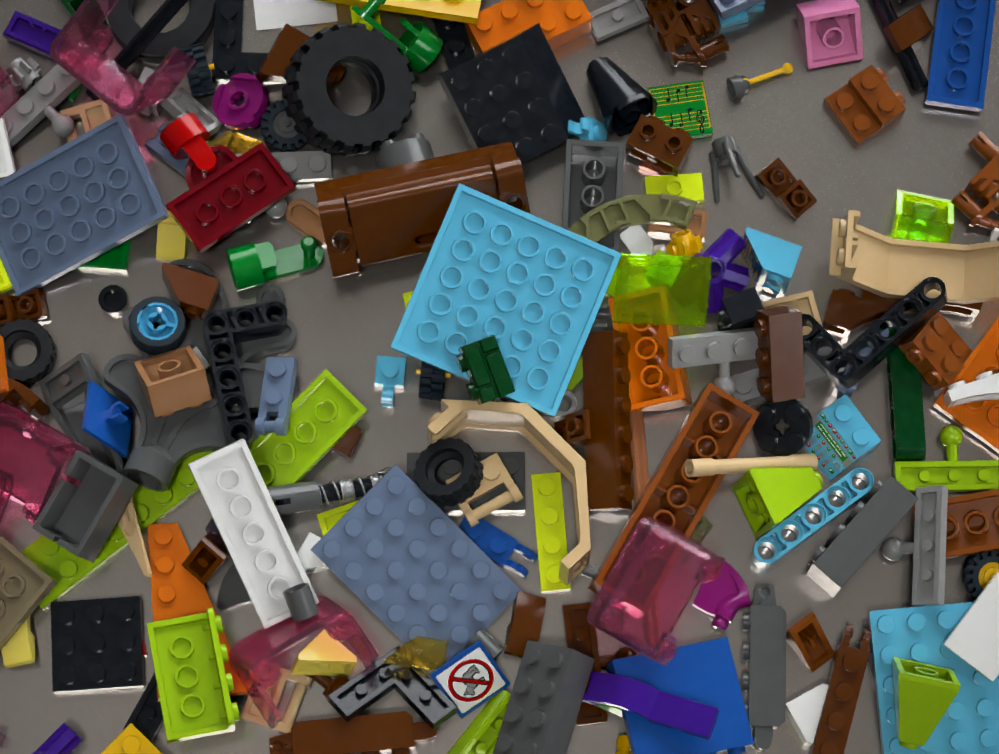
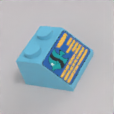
M747 227L743 237L746 248L741 253L757 285L762 286V289L767 293L774 295L781 293L785 295L802 246Z

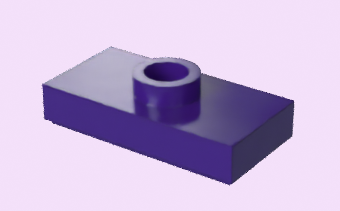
M16 10L3 33L5 39L54 60L57 58L68 37L65 31Z

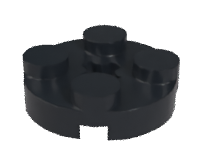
M796 399L775 403L768 401L757 409L760 414L753 425V431L761 450L775 456H789L799 452L809 442L813 434V420L809 411L804 409L798 403L799 401ZM780 419H784V423L790 425V429L785 431V435L781 434L780 430L776 428V424L780 422Z

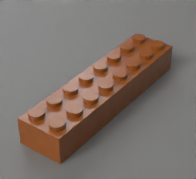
M710 382L701 390L588 587L589 590L637 619L647 614L725 474H715L704 477H687L684 471L685 461L687 459L735 458L760 414L758 411Z

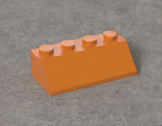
M664 285L608 298L613 330L628 333L630 351L628 353V368L631 374L629 382L630 412L666 411L693 405L686 367L672 369L668 366V337L680 336L674 301L669 294L670 291Z

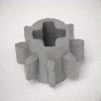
M19 57L8 66L6 72L10 76L6 80L17 93L22 88L28 92L42 79L39 75L42 70L39 68L40 65L31 57L26 61Z

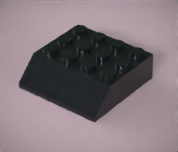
M539 23L436 75L472 148L477 149L511 141L521 164L574 137L575 135L568 133V120L580 123V118H585Z

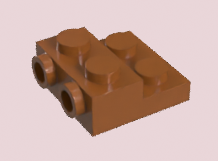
M872 64L850 78L846 85L826 97L823 101L856 147L901 118L906 110L904 107L906 101L903 95L898 90L893 92L887 85L889 82L887 74L881 68L876 70Z
M940 312L935 314L899 346L900 350L906 355L907 360L916 367L925 381L934 390L949 386L964 368L963 361L972 352Z

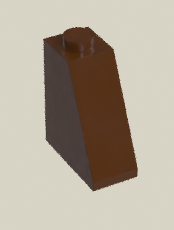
M286 23L278 34L256 78L259 81L286 84L283 76L285 69L291 63V56L310 37ZM342 65L333 67L328 72L326 88L333 82L338 83L346 68Z

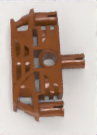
M981 131L968 145L978 152L988 164L970 180L965 190L962 189L959 195L957 194L950 203L971 220L968 226L975 227L978 225L994 229L995 227L999 228V221L993 220L989 216L993 213L999 215V198L996 201L993 200L999 193V148ZM973 191V198H971L967 193ZM979 197L982 199L980 205L975 201Z

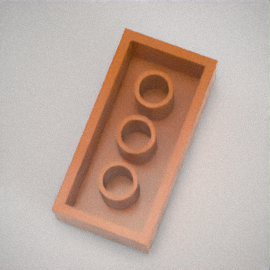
M503 0L480 11L477 25L465 23V28L475 51L479 54L539 23L553 50L591 32L593 19L583 0Z

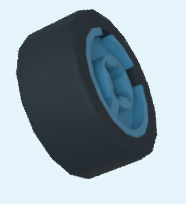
M153 296L143 299L135 305L130 314V335L133 343L139 350L149 355H159L175 350L185 338L186 320L183 310L175 301L166 297ZM159 322L162 324L157 329H154V323Z

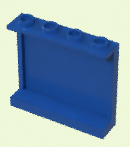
M728 637L615 659L606 665L607 672L610 674H617L641 681L659 691L718 708L720 711L711 738L706 740L651 723L647 719L621 708L632 754H720L725 752L728 754H745V748L754 744Z

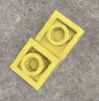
M31 615L1 650L6 669L35 663V636L30 631Z

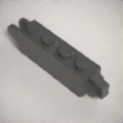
M756 584L752 605L749 606L747 613L742 614V631H747V643L742 642L741 656L742 661H747V673L742 672L741 690L746 691V703L744 705L750 729H752L753 748L760 753L768 751L770 746H772L773 730H776L785 722L786 611L781 606L776 605L775 590L772 584Z

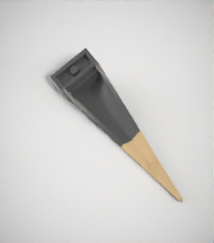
M81 352L39 381L46 405L51 408L50 412L76 452L80 450L123 474L124 465L121 455L81 430L88 382L93 381L103 388L102 381L97 379L89 354ZM131 497L117 523L144 576L152 578L149 560Z

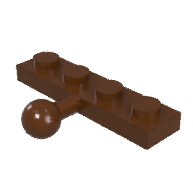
M592 602L562 605L566 646L595 659L591 671L601 672V668H606V665L612 660L637 655L632 648L622 647L613 655L599 656ZM591 679L588 680L584 694L587 692ZM585 702L581 703L576 720L577 726L608 722L606 710Z

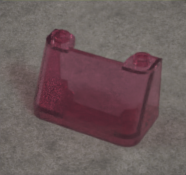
M0 401V489L23 502L22 511L26 514V519L35 523L60 479L75 484L77 479L64 473L77 450L90 456L92 452L87 447L19 407Z
M645 517L637 523L590 607L587 621L607 635L653 661L666 666L677 652L676 638L671 635L674 627L699 582L708 583L716 580L722 571V564L725 558L671 525L651 517Z

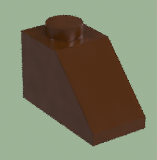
M163 262L162 279L173 300L183 310L184 316L194 321L203 320L213 310L220 292V279Z
M212 530L201 539L182 563V566L202 584H205L230 555L221 536Z

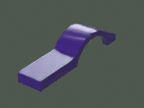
M591 671L589 676L591 681L582 702L595 706L598 704L616 706L633 712L651 723L710 740L720 712L718 708L659 691L650 685L629 677Z

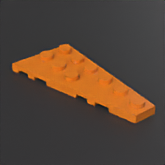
M178 523L149 524L148 543L152 572L153 622L206 613L207 608H213L204 584L182 566V563L190 555V551ZM223 631L218 636L220 644H226L229 662H224L225 673H231L234 691L229 692V695H249L247 685ZM157 688V699H158V701H160V700H159V694H158V688Z

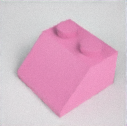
M816 0L796 4L798 32L808 69L863 59L860 6L856 0Z

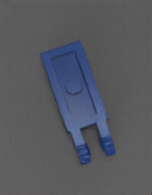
M464 517L459 528L494 563L502 568L507 567L522 577H526L529 571L523 565L510 560V557L516 551L527 560L536 561L538 555L534 551L519 544L518 540L483 519L478 520L479 524L471 528Z

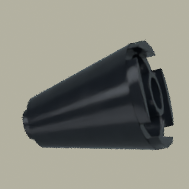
M598 57L589 63L586 75L605 128L610 135L613 136V133H616L618 136L630 134L641 114L645 116L649 113L652 116L657 109V101L654 96L610 58Z

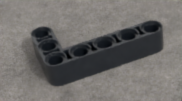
M937 277L924 279L845 349L811 315L802 314V327L809 326L812 328L808 335L803 336V351L838 387L844 389L851 388L946 305L947 293L945 284ZM933 289L941 292L937 298L931 299L925 296L928 291ZM908 309L919 311L914 318H907L903 315ZM887 328L896 330V334L892 337L886 338L881 335ZM828 346L832 348V351L827 356L817 354L818 350L822 347ZM864 348L874 349V353L869 357L859 355V352ZM842 367L852 369L848 376L841 377L837 375L838 370Z
M266 301L212 311L203 319V338L227 446L237 441L232 438L236 433H243L247 436L245 441L249 450L253 445V426L234 344L281 335L287 327V308L282 302ZM271 315H277L281 319L279 321L272 322L267 318ZM247 320L250 321L252 325L248 327H242L238 323L240 321ZM212 326H220L223 328V330L220 332H212L211 330H209V328H211ZM219 352H225L229 356L225 359H219L215 355ZM224 379H231L235 383L231 386H224L220 382ZM230 406H237L241 411L230 413L226 409Z

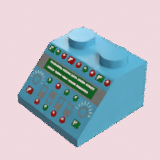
M845 394L812 419L813 434L804 448L808 453H814L817 456L818 467L831 482L877 449L882 440Z

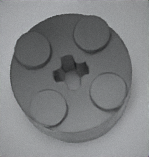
M417 133L411 135L408 139L397 142L396 140L384 141L380 145L381 150L375 156V161L379 170L435 157L430 142L425 139L424 134Z

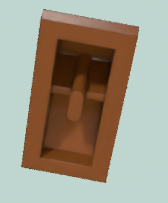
M812 612L786 631V641L811 672H814L834 657L835 653L816 616Z

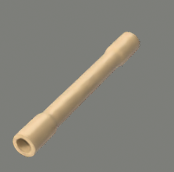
M814 453L773 457L687 459L684 464V471L687 477H704L715 474L747 473L753 468L812 467L813 470H816L818 458Z

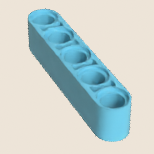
M865 468L852 470L773 528L753 546L751 551L752 562L759 568H769L866 497L874 485L872 473ZM856 477L863 479L866 483V488L863 490L856 489L852 484V479ZM830 495H838L843 501V506H832L828 497ZM805 513H816L819 516L820 522L818 524L808 523L805 519ZM784 529L792 530L796 534V540L793 542L785 541L781 531ZM762 546L769 547L773 552V557L771 559L761 558L758 554V548Z

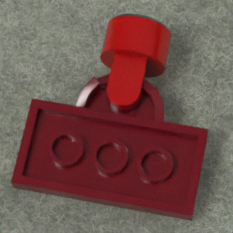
M188 112L171 120L162 129L160 134L161 142L175 160L189 157V161L185 166V179L189 190L166 204V209L201 254L296 191V186L263 142L239 157L231 149L223 145L208 146L206 141L210 133L195 113Z

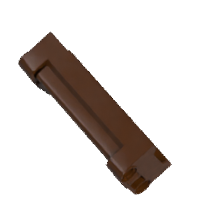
M512 142L314 183L333 278L359 273L357 263H360L361 266L430 252L459 183L530 214L520 158L517 157ZM510 197H517V200L512 203L506 202ZM337 234H345V235H346V236H345L344 238H342V239H334V238H333V237H334L335 235H337Z

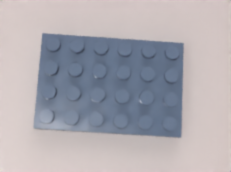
M118 114L0 180V258L17 297L33 289L43 287L169 218L124 115Z
M396 464L310 549L432 672L464 651L468 641L481 628L485 630L516 598L518 591L522 592Z

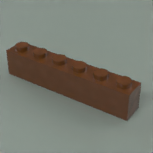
M616 330L590 332L582 350L584 409H589L591 426V440L584 444L588 510L590 511L632 510V500L634 497L631 486L633 461L630 448L632 440V430L630 428L631 400L629 398L631 374L628 368L630 343L628 333Z

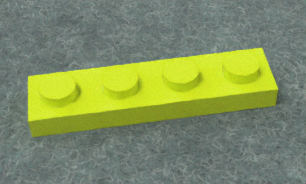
M561 473L531 474L541 593L571 591V583L566 586L559 579L560 561L568 554Z

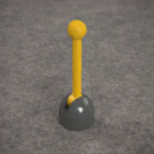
M785 63L782 68L751 79H747L743 75H734L726 80L728 91L733 99L741 98L748 94L751 84L782 73L790 74L793 71V65Z

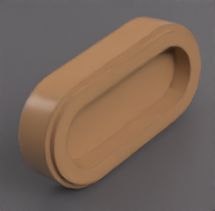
M302 199L289 203L285 213L287 223L304 237L312 236L316 239L318 245L326 246L319 210Z

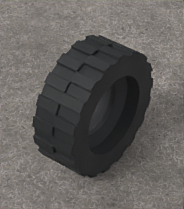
M16 319V321H8L3 327H0V335L4 339L8 378L23 385L32 386L51 373L52 367L56 363L55 355H57V351L52 337L38 322L36 324L29 319ZM19 339H28L37 348L35 360L27 366L14 365L8 356L10 346Z
M448 437L444 440L439 439L433 444L431 443L427 446L428 448L420 453L419 459L416 460V468L414 470L416 484L435 504H439V506L452 507L466 502L465 500L469 497L471 498L474 492L479 489L480 482L483 480L484 474L482 470L484 469L480 458L469 444L464 443L463 440ZM452 459L459 461L462 465L460 476L447 485L438 483L435 477L437 469L446 461Z

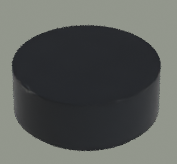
M109 285L102 289L99 294V305L108 315H119L128 307V295L118 285Z

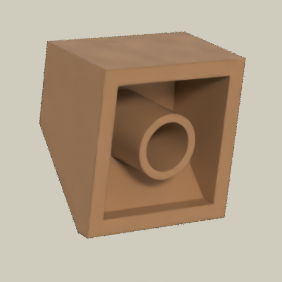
M190 345L133 362L147 404L154 417L170 416L178 410L187 407H199L204 402L212 400L205 368Z

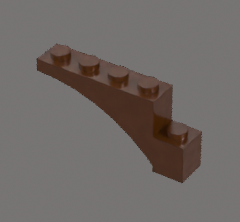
M833 289L828 300L822 326L828 332L849 337L851 331L881 318L901 299L881 297L862 289L860 297L855 296L854 292L847 289H839L838 291ZM983 302L965 305L946 303L939 312L956 313L976 318ZM908 309L907 311H905V313L919 311H917L916 309Z

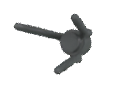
M723 136L714 140L711 143L713 152L709 153L712 164L715 203L720 202L719 161L721 165L730 164L735 177L739 178L740 172L736 160H738L760 198H763L764 192L745 161L739 145H735L733 137Z

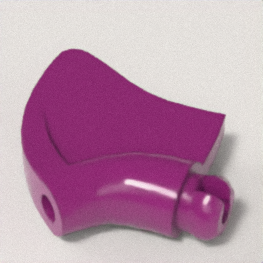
M703 552L700 557L701 586L693 606L715 617L712 621V626L715 629L716 627L720 628V631H725L728 628V623L732 622L737 611L751 605L748 588L742 577L731 565L716 555Z

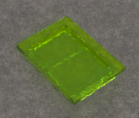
M622 254L618 262L612 322L706 327L712 257Z

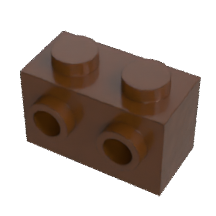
M641 114L626 142V154L677 177L692 149L693 138L681 128L672 129L664 125V122L655 116L647 117Z

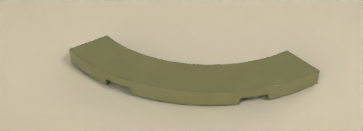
M634 194L624 196L595 207L580 217L568 231L598 243L616 231L636 225L661 224L687 230L698 202L671 194Z

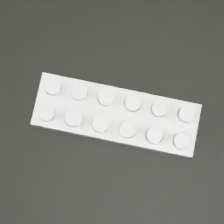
M242 438L188 464L263 628L266 629L291 617L283 592L288 588L302 583H309L316 604L319 603L245 439Z

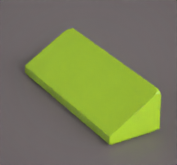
M502 690L493 696L447 754H493L511 694Z

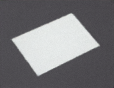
M253 0L257 31L283 28L286 23L294 27L338 21L336 3L317 0Z

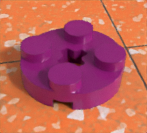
M235 74L231 76L233 80L229 81L226 85L222 83L217 88L212 101L213 112L217 115L218 120L229 129L255 128L260 124L261 117L267 108L269 90L251 74ZM244 96L245 101L243 104L237 106L236 101H240Z

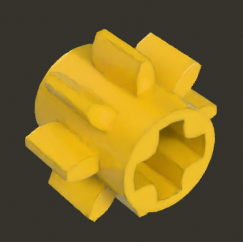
M689 229L671 234V241L665 245L667 253L684 261V264L690 263L692 257L703 249L700 235L694 236Z

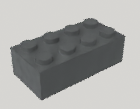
M566 140L561 228L568 230L580 217L595 207L622 197L624 142ZM620 230L608 235L599 241L598 244L619 252Z
M892 476L886 482L880 479L865 497L868 502L864 504L860 501L846 518L849 524L845 526L841 523L826 541L829 547L826 548L822 545L807 563L811 568L806 575L830 596L834 597L919 500Z
M528 640L493 754H566L595 659L571 648Z

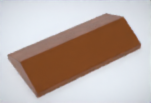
M999 489L948 498L946 559L999 550ZM914 504V506L912 507V509H913V515H914V520H915V504Z

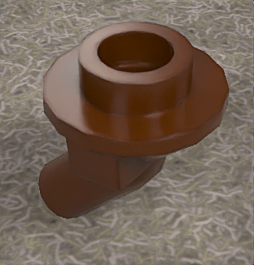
M322 675L311 676L313 680L325 689L322 694L326 700H328V695L350 681L346 676L342 675L336 676L333 679Z

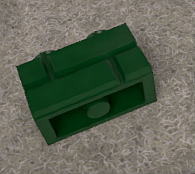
M495 335L458 349L460 354L456 356L457 364L462 373L467 372L470 383L466 384L472 401L477 400L478 405L515 392Z

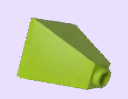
M812 467L753 468L745 473L731 488L755 539L758 540L818 493L823 487V479L820 473L814 471Z
M893 657L892 674L896 734L902 747L917 749L918 745H925L958 694L961 685L953 669Z

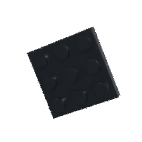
M141 596L51 602L52 684L54 693L145 687Z

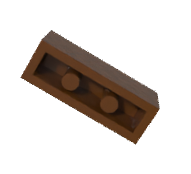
M789 305L756 310L757 320L754 322V330L758 337V349L755 356L759 365L760 377L757 379V388L760 396L772 403L805 398L802 311Z

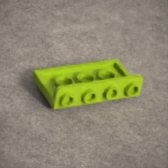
M207 608L206 613L146 623L167 744L234 731V721H239L240 718L237 702L231 703L229 692L234 691L231 673L226 674L224 662H229L226 644H220L218 634L223 633L221 616L214 615L213 608Z

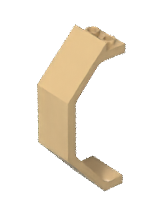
M848 210L845 219L832 218L829 275L881 297L902 299L924 279L937 277L945 284L947 293L946 303L965 305L999 300V241L960 245L894 239L858 225L860 211ZM933 289L928 291L925 296L933 299L937 298L941 292Z
M441 399V411L435 413L427 423L428 445L437 442L439 439L454 438L460 432L467 429L519 433L570 482L573 489L577 546L560 561L559 579L566 586L569 585L588 567L591 551L586 461L528 403L489 401L478 405L477 401Z

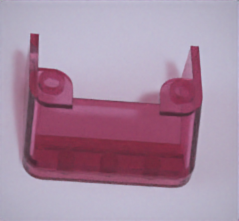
M84 0L50 46L51 58L114 111L123 116L134 115L167 99L195 64L196 60L173 46L154 73L142 84L105 54L113 42V32L103 21L119 0Z
M317 596L319 603L316 605L319 612L316 615L294 622L291 616L266 629L261 628L236 643L230 650L228 660L231 668L271 730L277 726L281 718L279 710L266 692L268 688L278 681L280 676V669L274 657L322 628L335 641L343 642L348 640L366 669L374 664L379 656L353 615L326 596Z

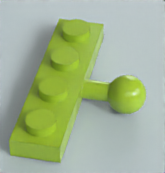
M953 424L944 426L939 434L941 443L946 446L947 461H898L893 463L894 479L911 493H916L917 487L938 485L947 487L948 492H983L999 489V460L959 461L958 445L963 440V432L958 426Z

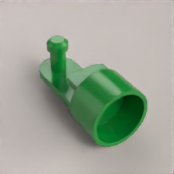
M369 0L362 9L354 4L351 8L374 28L384 32V36L387 39H393L399 45L396 49L402 56L406 54L410 62L407 66L414 72H420L427 68L439 54L443 40L423 22L419 21L411 25L401 17L399 22L407 30L398 40L371 18L372 14L386 0Z
M312 236L302 238L301 244L274 250L273 245L269 241L259 244L252 242L226 249L231 276L237 291L264 285L265 281L316 269L324 260V251Z

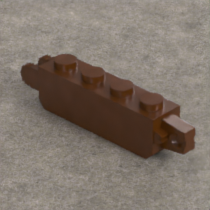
M846 623L841 644L837 646L827 680V685L829 686L809 754H844L870 653L867 652L871 638L870 629L865 628L862 632L860 646L857 649L849 647L854 629L853 624Z
M406 711L359 715L348 722L343 717L299 721L292 726L291 733L269 738L270 754H410L411 750H416L415 744L427 743V741L431 742L437 739L438 729L435 728L433 730L425 722L413 723V717Z

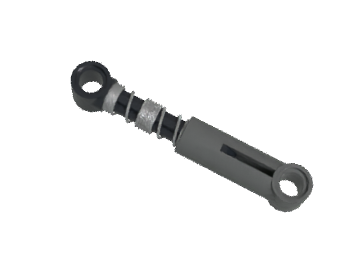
M392 467L384 468L380 472L368 475L364 479L355 477L354 480L351 478L340 479L337 483L330 481L325 485L312 480L267 487L272 500H276L274 505L280 516L319 510L322 503L325 502L329 505V502L339 500L340 503L354 501L357 497H363Z

